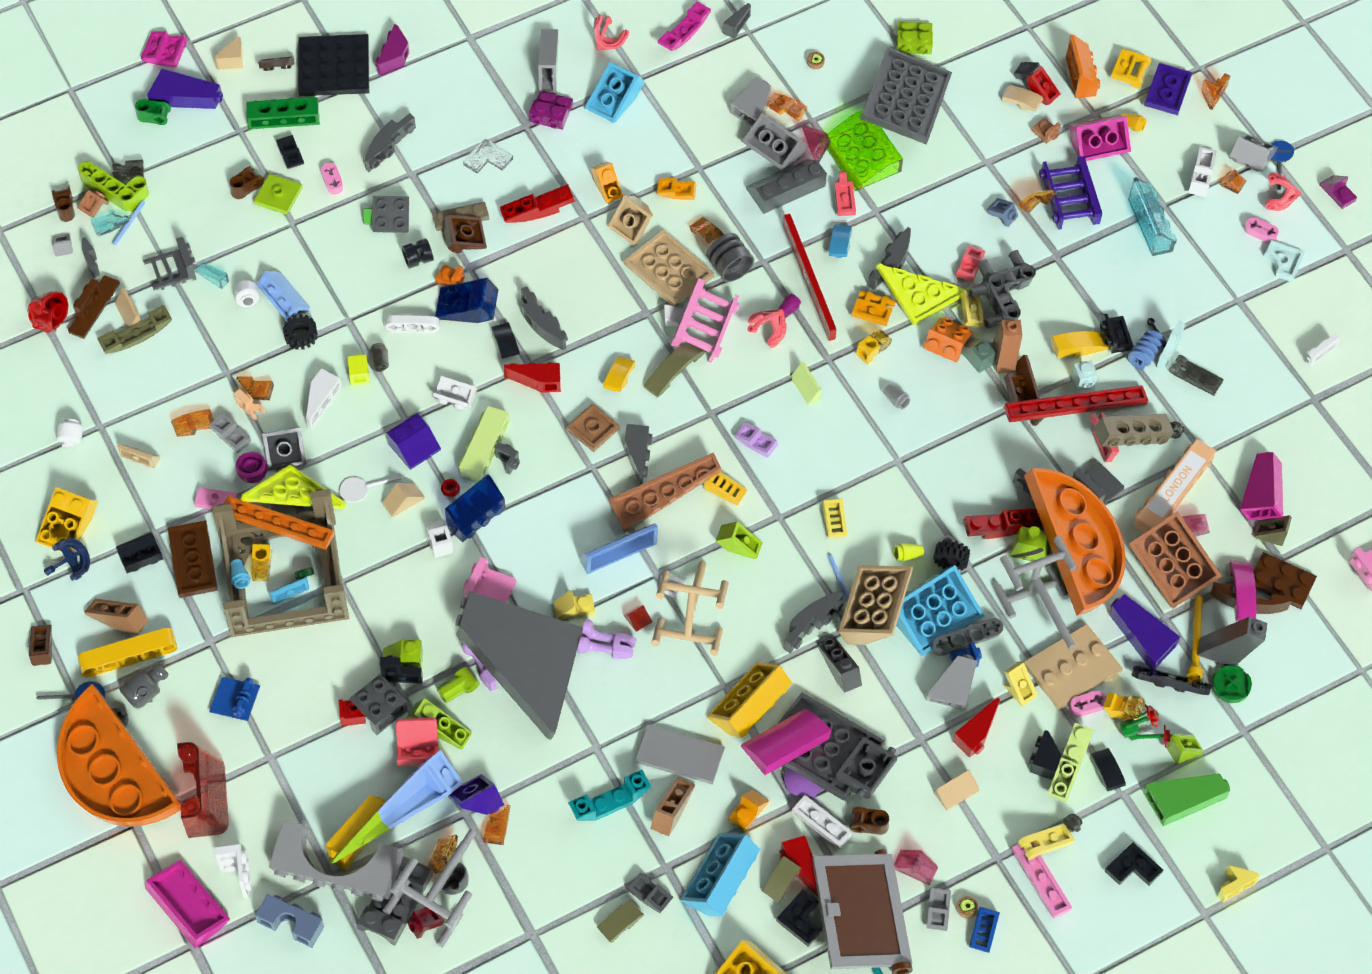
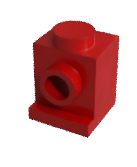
M339 700L342 726L366 724L365 716L350 700Z

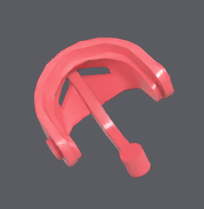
M599 14L595 18L593 26L596 50L602 51L619 48L628 38L629 30H622L617 38L604 37L608 25L612 24V19L610 16L604 18L605 23L599 34V27L603 20V15Z
M1270 173L1268 175L1270 185L1280 184L1287 191L1281 199H1269L1265 203V208L1274 211L1288 208L1301 195V192L1283 175L1278 173Z
M782 309L760 311L751 315L748 319L750 324L747 328L748 332L756 333L760 325L770 320L774 333L767 341L770 348L777 346L785 337L787 329Z

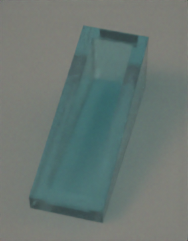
M202 263L195 270L196 273L221 289L229 282L226 272Z

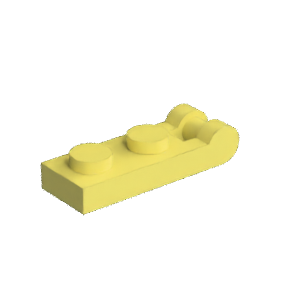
M1064 823L1021 838L1018 843L1021 848L1025 849L1027 858L1031 860L1039 855L1071 845L1075 839Z

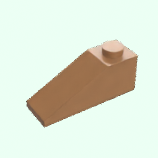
M94 599L84 611L85 615L122 633L138 635L148 622L139 604Z
M677 777L655 809L650 829L670 836L688 803L695 784Z

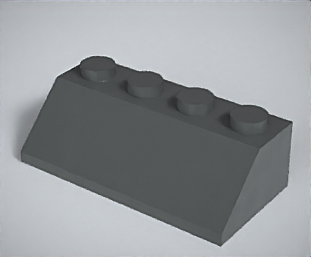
M806 159L788 167L784 171H779L746 186V190L762 213L765 214L825 187L827 173L817 160Z

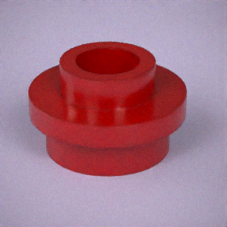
M447 479L441 485V492L446 497H455L460 492V485L454 479Z

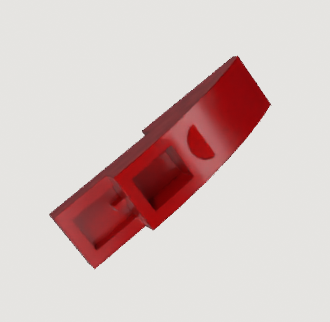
M567 184L537 197L530 194L500 206V210L505 223L526 222L559 213L560 207L573 203L575 200Z
M1036 508L1003 510L1001 514L965 516L963 519L967 536H982L983 539L1016 535L1021 527L1031 528L1035 526L1039 528L1043 526Z

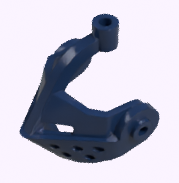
M73 538L58 541L52 546L54 552L57 550L62 551L65 559L45 568L44 573L48 576L54 573L56 568L67 562L73 571V574L69 576L71 581L80 579L90 567V556L86 547L80 541ZM71 547V548L75 549L77 552H73L72 550H70V549H68V548ZM78 555H80V564H79V565H78V560H77V556H78Z

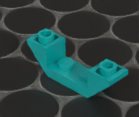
M641 769L624 777V784L592 799H589L588 795L585 794L568 802L577 821H597L634 804L651 788V785Z

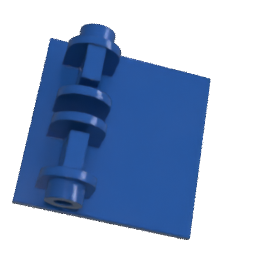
M222 677L209 712L248 721L260 685L254 684V680L251 678L239 681Z

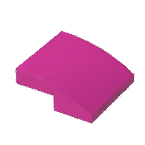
M167 31L151 32L141 60L155 65L177 67L188 40L185 36H169Z

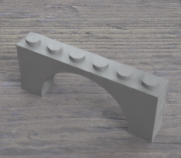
M283 820L269 864V868L274 871V875L286 878V875L294 876V880L303 883L306 880L313 881V885L324 887L325 884L332 886L331 889L339 892H344V889L350 890L351 894L363 897V894L370 895V899L382 902L383 899L389 900L392 893L390 889L396 881L404 855L400 848L379 843L372 859L360 870L345 876H330L319 872L310 861L306 846L308 828L303 824Z

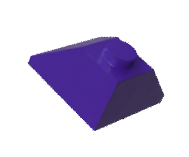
M482 774L464 783L448 795V798L460 808L485 815L496 813L504 805L495 784Z

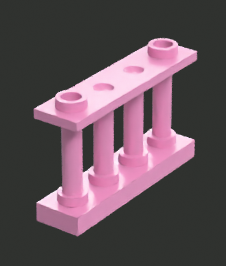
M698 278L671 345L678 348L680 342L690 343L710 352L711 355L708 362L712 363L715 357L718 358L722 351L720 344L732 313L735 314L739 307L737 303L739 296L735 295L732 302H729L705 291L706 289L703 288L705 280ZM698 298H705L727 308L726 316L700 306V303L697 302ZM698 312L722 323L720 331L695 321L691 317L692 314ZM687 327H693L717 338L715 345H710L688 335V332H686Z

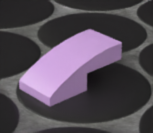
M746 422L734 435L742 444L767 458L778 446L776 439L762 434L760 428Z

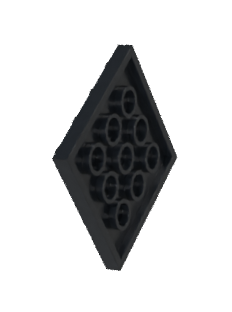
M369 35L299 37V96L370 93Z

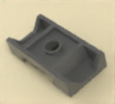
M405 856L402 858L397 878L410 860ZM418 862L408 877L410 881L408 886L423 895L433 876L432 868ZM404 893L401 896V902L394 907L390 915L383 912L389 900L383 899L382 902L371 900L369 906L366 905L356 923L358 930H369L376 933L395 946L418 904L416 900Z

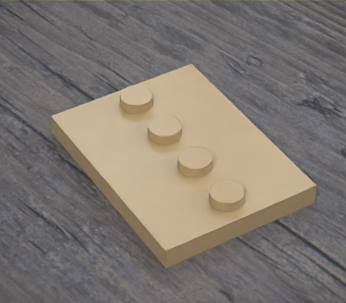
M665 230L659 232L624 260V265L674 307H677L690 297L698 278L705 280V285L714 277L712 270Z
M1088 624L1070 634L1076 645L1074 648L1068 649L1064 639H1061L1024 661L1028 673L1058 711L1070 704L1074 697L1090 692L1123 670L1122 666Z

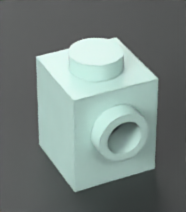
M1092 360L1074 364L1071 378L1076 390L1081 391L1094 388L1098 374Z

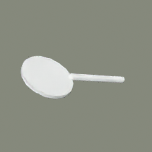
M400 475L366 484L361 478L351 477L341 483L339 488L340 495L347 502H359L367 496L369 487L400 480L403 476Z

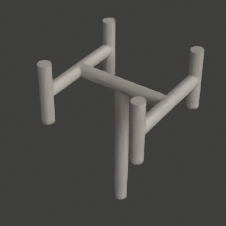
M1061 536L1053 539L1059 552L1013 568L1007 555L1002 556L1000 561L1016 591L1023 589V585L1017 575L1033 570L1028 589L1006 596L1001 584H996L993 587L1009 618L1016 617L1011 603L1038 593L1068 649L1074 648L1076 645L1047 590L1056 587L1062 599L1069 597L1068 592L1053 565L1046 567L1052 580L1043 583L1039 578L1042 566L1061 559L1065 560L1070 571L1077 569Z
M469 829L426 897L408 886L410 884L408 877L418 863L417 859L411 857L391 887L390 892L393 895L384 907L383 912L390 915L403 893L447 919L445 922L447 927L436 942L439 947L443 948L464 915L462 911L473 894L466 890L452 912L438 905L434 900L468 849L469 844L477 834L476 831Z

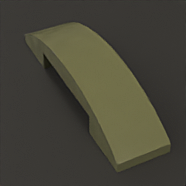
M165 305L148 312V318L118 333L112 330L98 337L97 340L104 353L109 354L131 348L164 329L172 321Z
M684 343L660 364L647 380L644 388L659 398L670 387V382L692 361L695 363L707 351L690 343Z

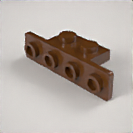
M104 275L100 282L91 279L84 286L82 294L75 300L73 305L76 318L68 329L69 334L85 339L119 287V280Z
M1023 355L1016 364L1017 374L1007 373L1004 376L1011 402L1040 399L1028 355ZM1044 418L1032 419V426H1037Z

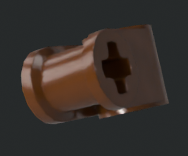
M246 167L242 172L230 179L231 196L235 199L245 198L263 185L264 177L258 175L253 167Z
M70 186L64 190H52L59 219L63 222L73 220L75 211Z
M865 807L852 808L853 819L849 826L851 831L883 835L888 831L890 819L886 811L867 809ZM878 820H882V821H884L885 823L882 824V825H879V824H877V823H875V822L878 821Z

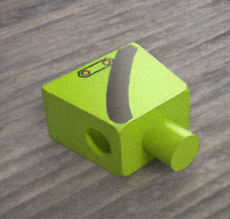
M1035 526L1031 528L1021 527L1013 539L1010 557L1035 561L1048 556L1049 541L1045 531H1041Z

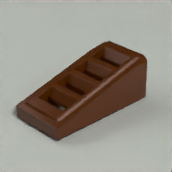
M52 625L31 627L29 658L33 666L47 665L52 662Z

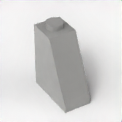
M756 77L731 102L730 113L752 127L761 113L765 114L771 95V85L767 81Z
M969 655L957 656L929 690L926 701L965 710L977 660H974V657Z

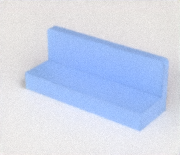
M265 271L256 284L286 321H288L289 317L293 319V315H296L299 310L308 311L310 309V306L281 272Z

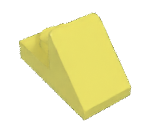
M571 590L553 601L556 619L564 620L595 615L592 594L573 597V591Z
M1019 661L1004 671L1008 681L1003 685L1021 706H1024L1038 696L1023 662Z
M1228 866L1225 874L1229 881L1221 885L1218 898L1222 903L1255 885L1260 875L1254 871Z

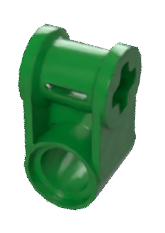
M140 99L135 104L137 119L140 122L166 125L168 122L167 115L171 111V106L163 101Z

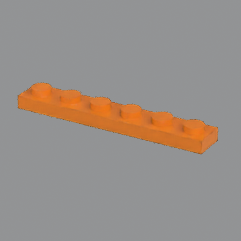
M227 496L223 503L232 504L237 521L327 550L335 535L334 530L231 496Z

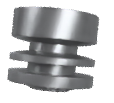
M728 233L719 237L706 251L707 259L716 268V271L725 282H733L746 275L753 267L755 261L753 255L735 233Z

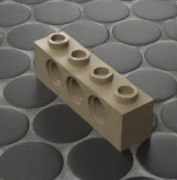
M1166 414L1101 417L1094 427L1101 447L1162 445L1167 443L1174 433Z

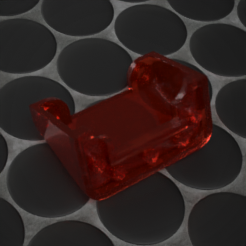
M192 742L177 743L178 756L183 762L184 773H192L196 781L197 797L187 799L181 805V820L188 838L223 834L229 826L226 771L223 760Z

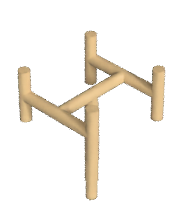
M700 561L698 564L693 586L668 582L669 571L662 572L656 594L657 599H663L666 590L688 593L684 632L663 629L665 619L662 617L658 618L651 642L653 646L659 645L662 636L711 644L710 654L712 656L718 655L723 628L717 627L714 637L692 633L694 612L699 595L717 598L715 606L717 609H722L729 585L728 581L723 580L719 590L701 587L706 568L705 561Z

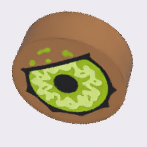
M812 52L808 55L807 64L810 68L820 69L824 66L825 57L822 53Z
M965 896L959 899L957 912L961 917L972 918L976 915L978 904L974 898Z

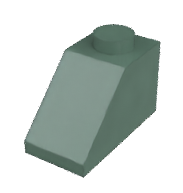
M971 337L964 344L962 350L963 356L978 373L994 365L996 352L985 339Z

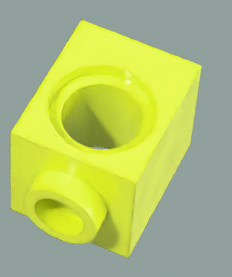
M366 354L348 356L351 385L370 383Z

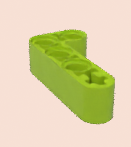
M89 161L82 162L78 166L81 182L94 191L101 192L107 200L124 211H133L141 201H144L149 196L146 179L142 176L134 177L125 185Z

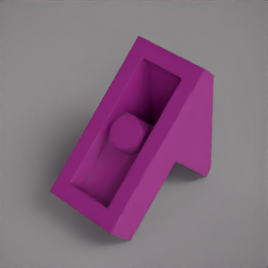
M1333 175L1320 182L1319 186L1341 209H1344L1356 202L1357 196L1346 186L1348 176Z

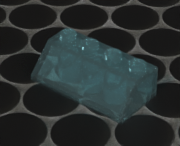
M1138 177L1133 178L1128 200L1152 256L1173 252L1177 239L1175 234H1172L1169 220L1165 218L1163 206L1159 204L1157 192L1153 190L1152 185Z

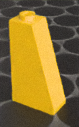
M370 795L327 842L326 848L330 861L386 802L383 798H376ZM365 845L334 864L347 871Z

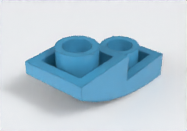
M834 225L829 256H835L836 258L847 257L850 249L852 226Z

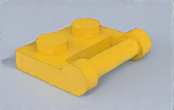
M1122 48L1111 78L1129 83L1134 88H1140L1146 68L1151 63V58ZM1139 62L1140 67L1136 77L1132 76L1131 73L1135 63Z

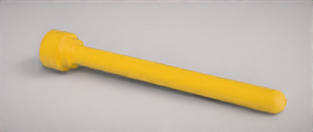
M1200 595L1195 597L1191 665L1187 668L1186 677L1192 678L1194 681L1201 680L1203 677V669L1199 665L1200 656L1197 655L1201 638L1203 598Z

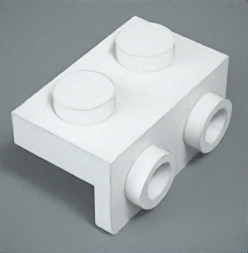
M441 376L436 393L433 392L432 396L436 398L438 403L447 405V402L454 404V408L464 411L465 408L471 409L477 387Z

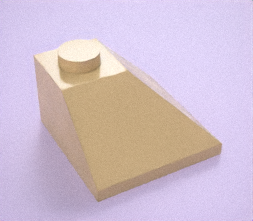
M624 196L607 227L633 246H636L653 214L649 206L636 196Z

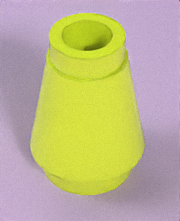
M899 543L894 546L893 550L895 560H900V562L914 559L924 554L923 546L918 544Z

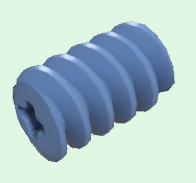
M1147 330L1136 343V346L1133 347L1132 351L1129 352V362L1141 370L1145 366H1149L1166 344L1165 337L1157 331Z

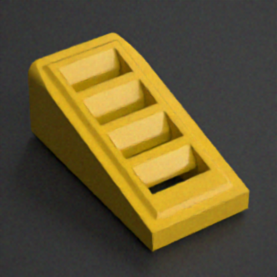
M721 472L707 480L704 485L705 490L737 506L747 492L746 488ZM728 487L731 488V490L729 491V493L726 492L727 489H728ZM738 491L736 497H733L734 492Z

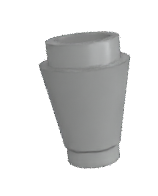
M890 384L884 388L883 393L897 409L903 410L910 404L911 398L908 393Z

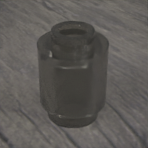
M382 343L373 344L369 350L370 367L377 372H382L389 367L388 349Z

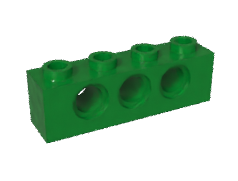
M318 97L246 102L249 129L320 125Z

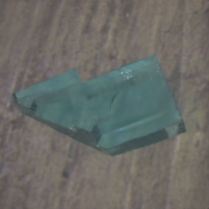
M111 210L109 214L91 219V224L98 237L110 233L129 222L128 216L117 215Z

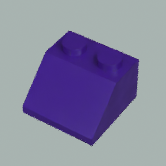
M418 413L386 433L388 445L410 470L441 451V447L429 425Z

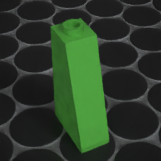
M1218 773L1151 782L1146 784L1143 794L1164 827L1227 799L1230 785Z

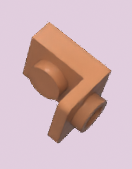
M1044 118L1032 127V132L1047 144L1051 140L1058 138L1061 124L1056 123L1053 125Z
M88 190L77 208L94 218L102 204L108 205L109 202L104 199L105 195L96 190L94 193Z

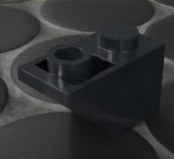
M1045 730L1043 736H1038L1035 744L1038 750L1036 753L1032 752L1028 764L1032 765L1031 773L1053 780L1062 754L1050 732Z

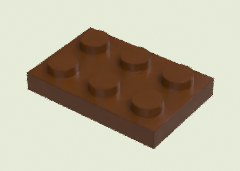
M1265 552L1262 553L1253 571L1256 590L1269 596L1277 594L1292 597L1290 605L1301 610L1317 578L1316 575Z

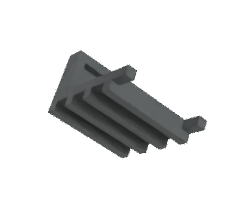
M183 237L176 239L178 250L143 260L144 265L152 263L159 284L152 285L153 290L160 288L164 290L166 286L171 285L174 287L176 283L182 282L184 284L186 280L193 279V281L197 280L194 270L197 267L194 257L190 258L189 254L192 251L189 243L185 244ZM172 256L180 277L175 279L172 277L166 258ZM156 261H163L169 278L168 281L162 282Z

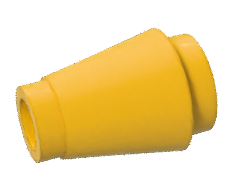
M1121 114L1127 117L1128 128L1135 132H1143L1147 123V119L1143 115Z

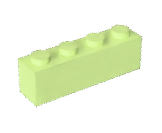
M487 406L486 411L481 413L479 418L480 424L474 428L472 441L467 443L464 458L461 457L458 463L460 477L479 483L483 482L494 458L495 446L498 442H501L510 423L509 412Z

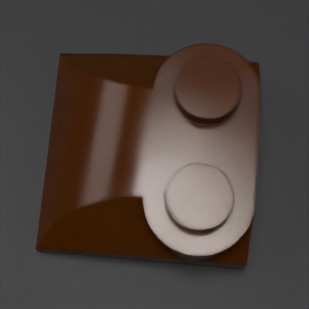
M447 214L444 221V234L447 247L451 252L461 253L464 249L487 248L480 217Z

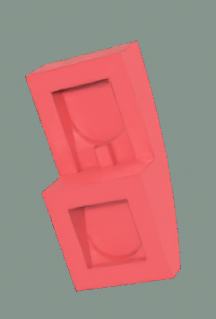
M968 245L957 270L956 277L973 282L979 270L977 264L983 260L986 251Z

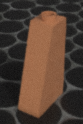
M1002 320L993 339V346L996 352V373L1015 372L1023 336L1021 320Z

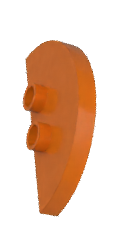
M1041 468L1031 469L1024 477L1053 554L1059 552L1053 539L1061 536L1077 569L1070 571L1064 559L1056 561L1057 567L1060 570L1076 616L1086 614L1107 601L1116 592L1122 581L1126 557L1121 532L1106 505L1084 484L1058 471Z
M93 684L90 685L70 708L58 738V769L69 795L94 817L119 826L148 825L176 814L184 806L100 691Z

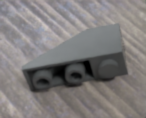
M627 424L624 450L639 484H643V477L647 478L648 466H645V463L650 460V450L647 449L648 445H652L653 434H649V426Z
M835 636L817 643V647L836 683L844 693L862 686L859 666Z

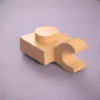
M241 389L234 392L236 403L247 414H250L252 419H257L256 411H260L262 414L265 413L262 405L252 403L253 399L248 393H244Z

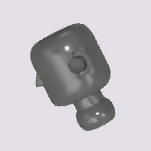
M155 663L148 673L142 669L135 671L121 683L119 690L134 708H142L147 703L153 702L152 699L160 693L157 683L167 679L169 673L160 663Z

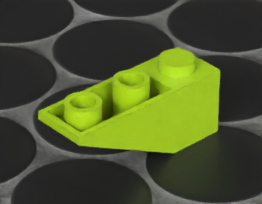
M425 698L416 702L406 718H435L437 720L438 738L461 750L472 735V732Z

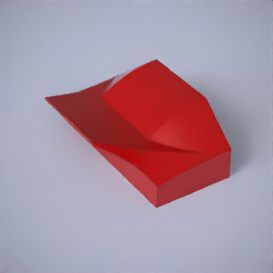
M1039 66L1027 76L1028 87L1032 92L1043 97L1041 103L1044 105H1050L1061 95L1042 66Z

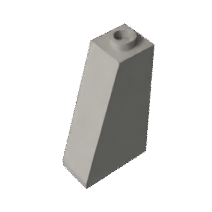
M541 29L538 61L539 91L557 94L558 29Z

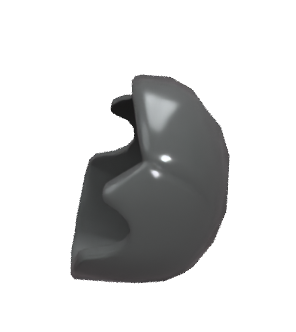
M462 863L457 864L441 889L443 893L456 895L467 888L469 874Z

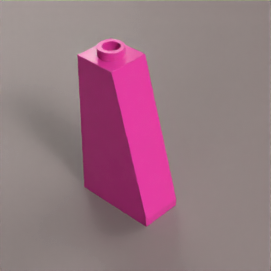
M1274 452L1256 454L1240 510L1248 520L1283 517L1282 462Z

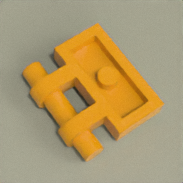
M860 290L859 298L856 300L851 317L887 327L892 313L891 307L895 306L896 300L889 299V296L884 295L882 297L873 294L871 291L865 292Z

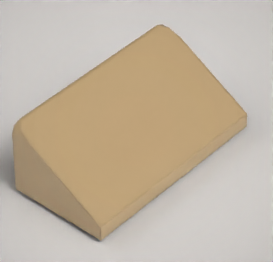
M125 288L121 289L115 305L128 328L141 320Z
M118 444L117 446L121 457L151 468H155L160 460V457L129 445Z
M967 770L937 788L935 796L947 811L979 792L980 788L971 771Z

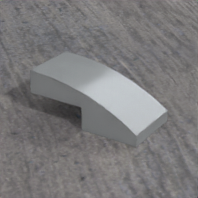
M224 413L209 424L210 428L237 453L251 442V438L240 430L236 422Z
M930 888L927 929L947 931L951 890Z

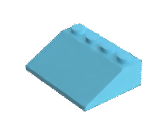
M956 565L944 568L906 592L896 626L916 651L923 656L931 651V644L935 638L968 627L985 615Z

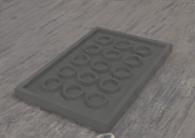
M887 47L860 119L927 145L952 72Z

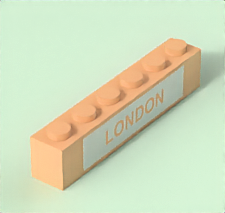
M1196 439L1193 445L1189 444L1184 451L1185 455L1183 458L1180 456L1175 462L1173 471L1169 470L1165 475L1163 484L1159 483L1153 497L1149 496L1143 510L1139 509L1135 514L1134 528L1142 533H1146L1170 517L1211 464L1216 450Z

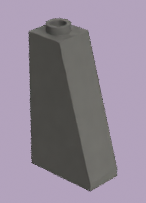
M1247 617L1204 635L1199 640L1197 655L1223 665L1236 666L1265 641L1268 623Z

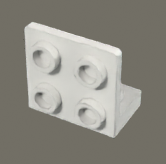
M240 844L215 847V856L220 870L233 872L238 869L239 884L243 897L248 898V891L251 890V881L248 877L250 867L246 851H242Z

